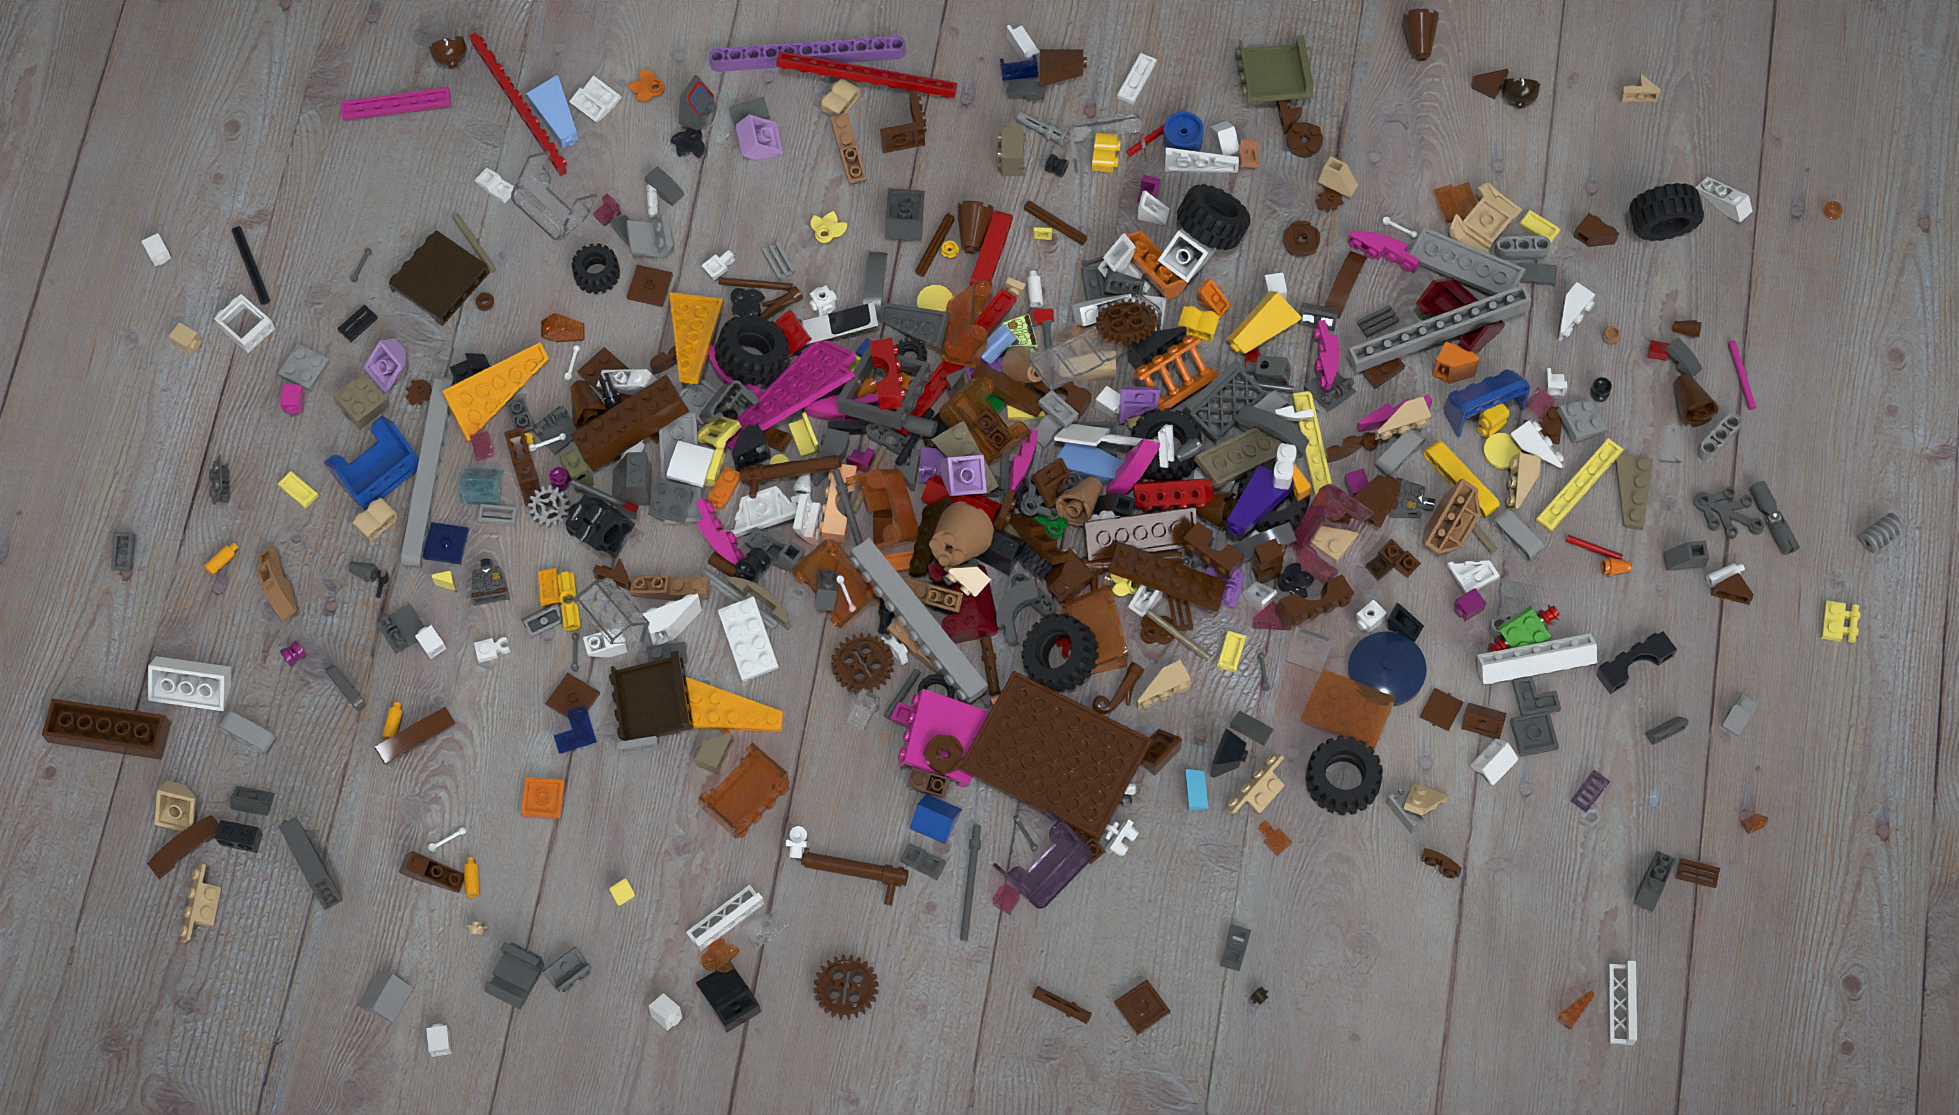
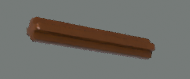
M1027 201L1024 205L1025 211L1078 244L1084 245L1087 241L1085 234L1035 203Z
M945 214L915 270L917 275L925 276L954 222L953 215Z

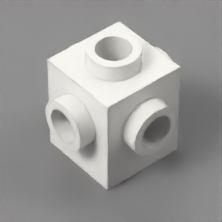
M826 285L818 287L810 293L811 301H809V305L813 311L817 312L818 316H823L836 310L835 301L837 297L833 290L829 291Z

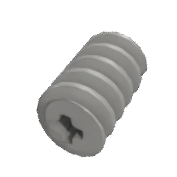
M1888 513L1887 516L1882 517L1881 520L1865 529L1863 533H1860L1859 538L1864 546L1873 552H1877L1878 547L1883 548L1884 543L1888 544L1890 539L1894 540L1896 535L1902 534V523L1894 513Z

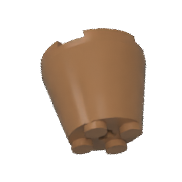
M967 502L953 503L941 514L929 546L933 555L942 566H957L983 554L991 546L994 533L993 524L981 508L978 510L971 505H967Z

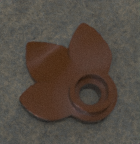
M1146 615L1143 616L1141 620L1143 628L1140 635L1145 643L1159 642L1161 644H1168L1174 640V636ZM1160 616L1172 625L1171 618L1167 616Z

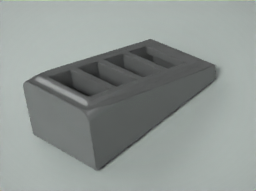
M1107 270L1104 280V292L1120 295L1131 294L1132 297L1140 298L1145 280ZM1134 285H1137L1136 291L1133 290Z
M114 532L112 571H131L136 536L134 533ZM120 540H128V543H120ZM119 547H128V551L119 550ZM118 554L127 555V558H118ZM117 562H127L126 566L117 565Z

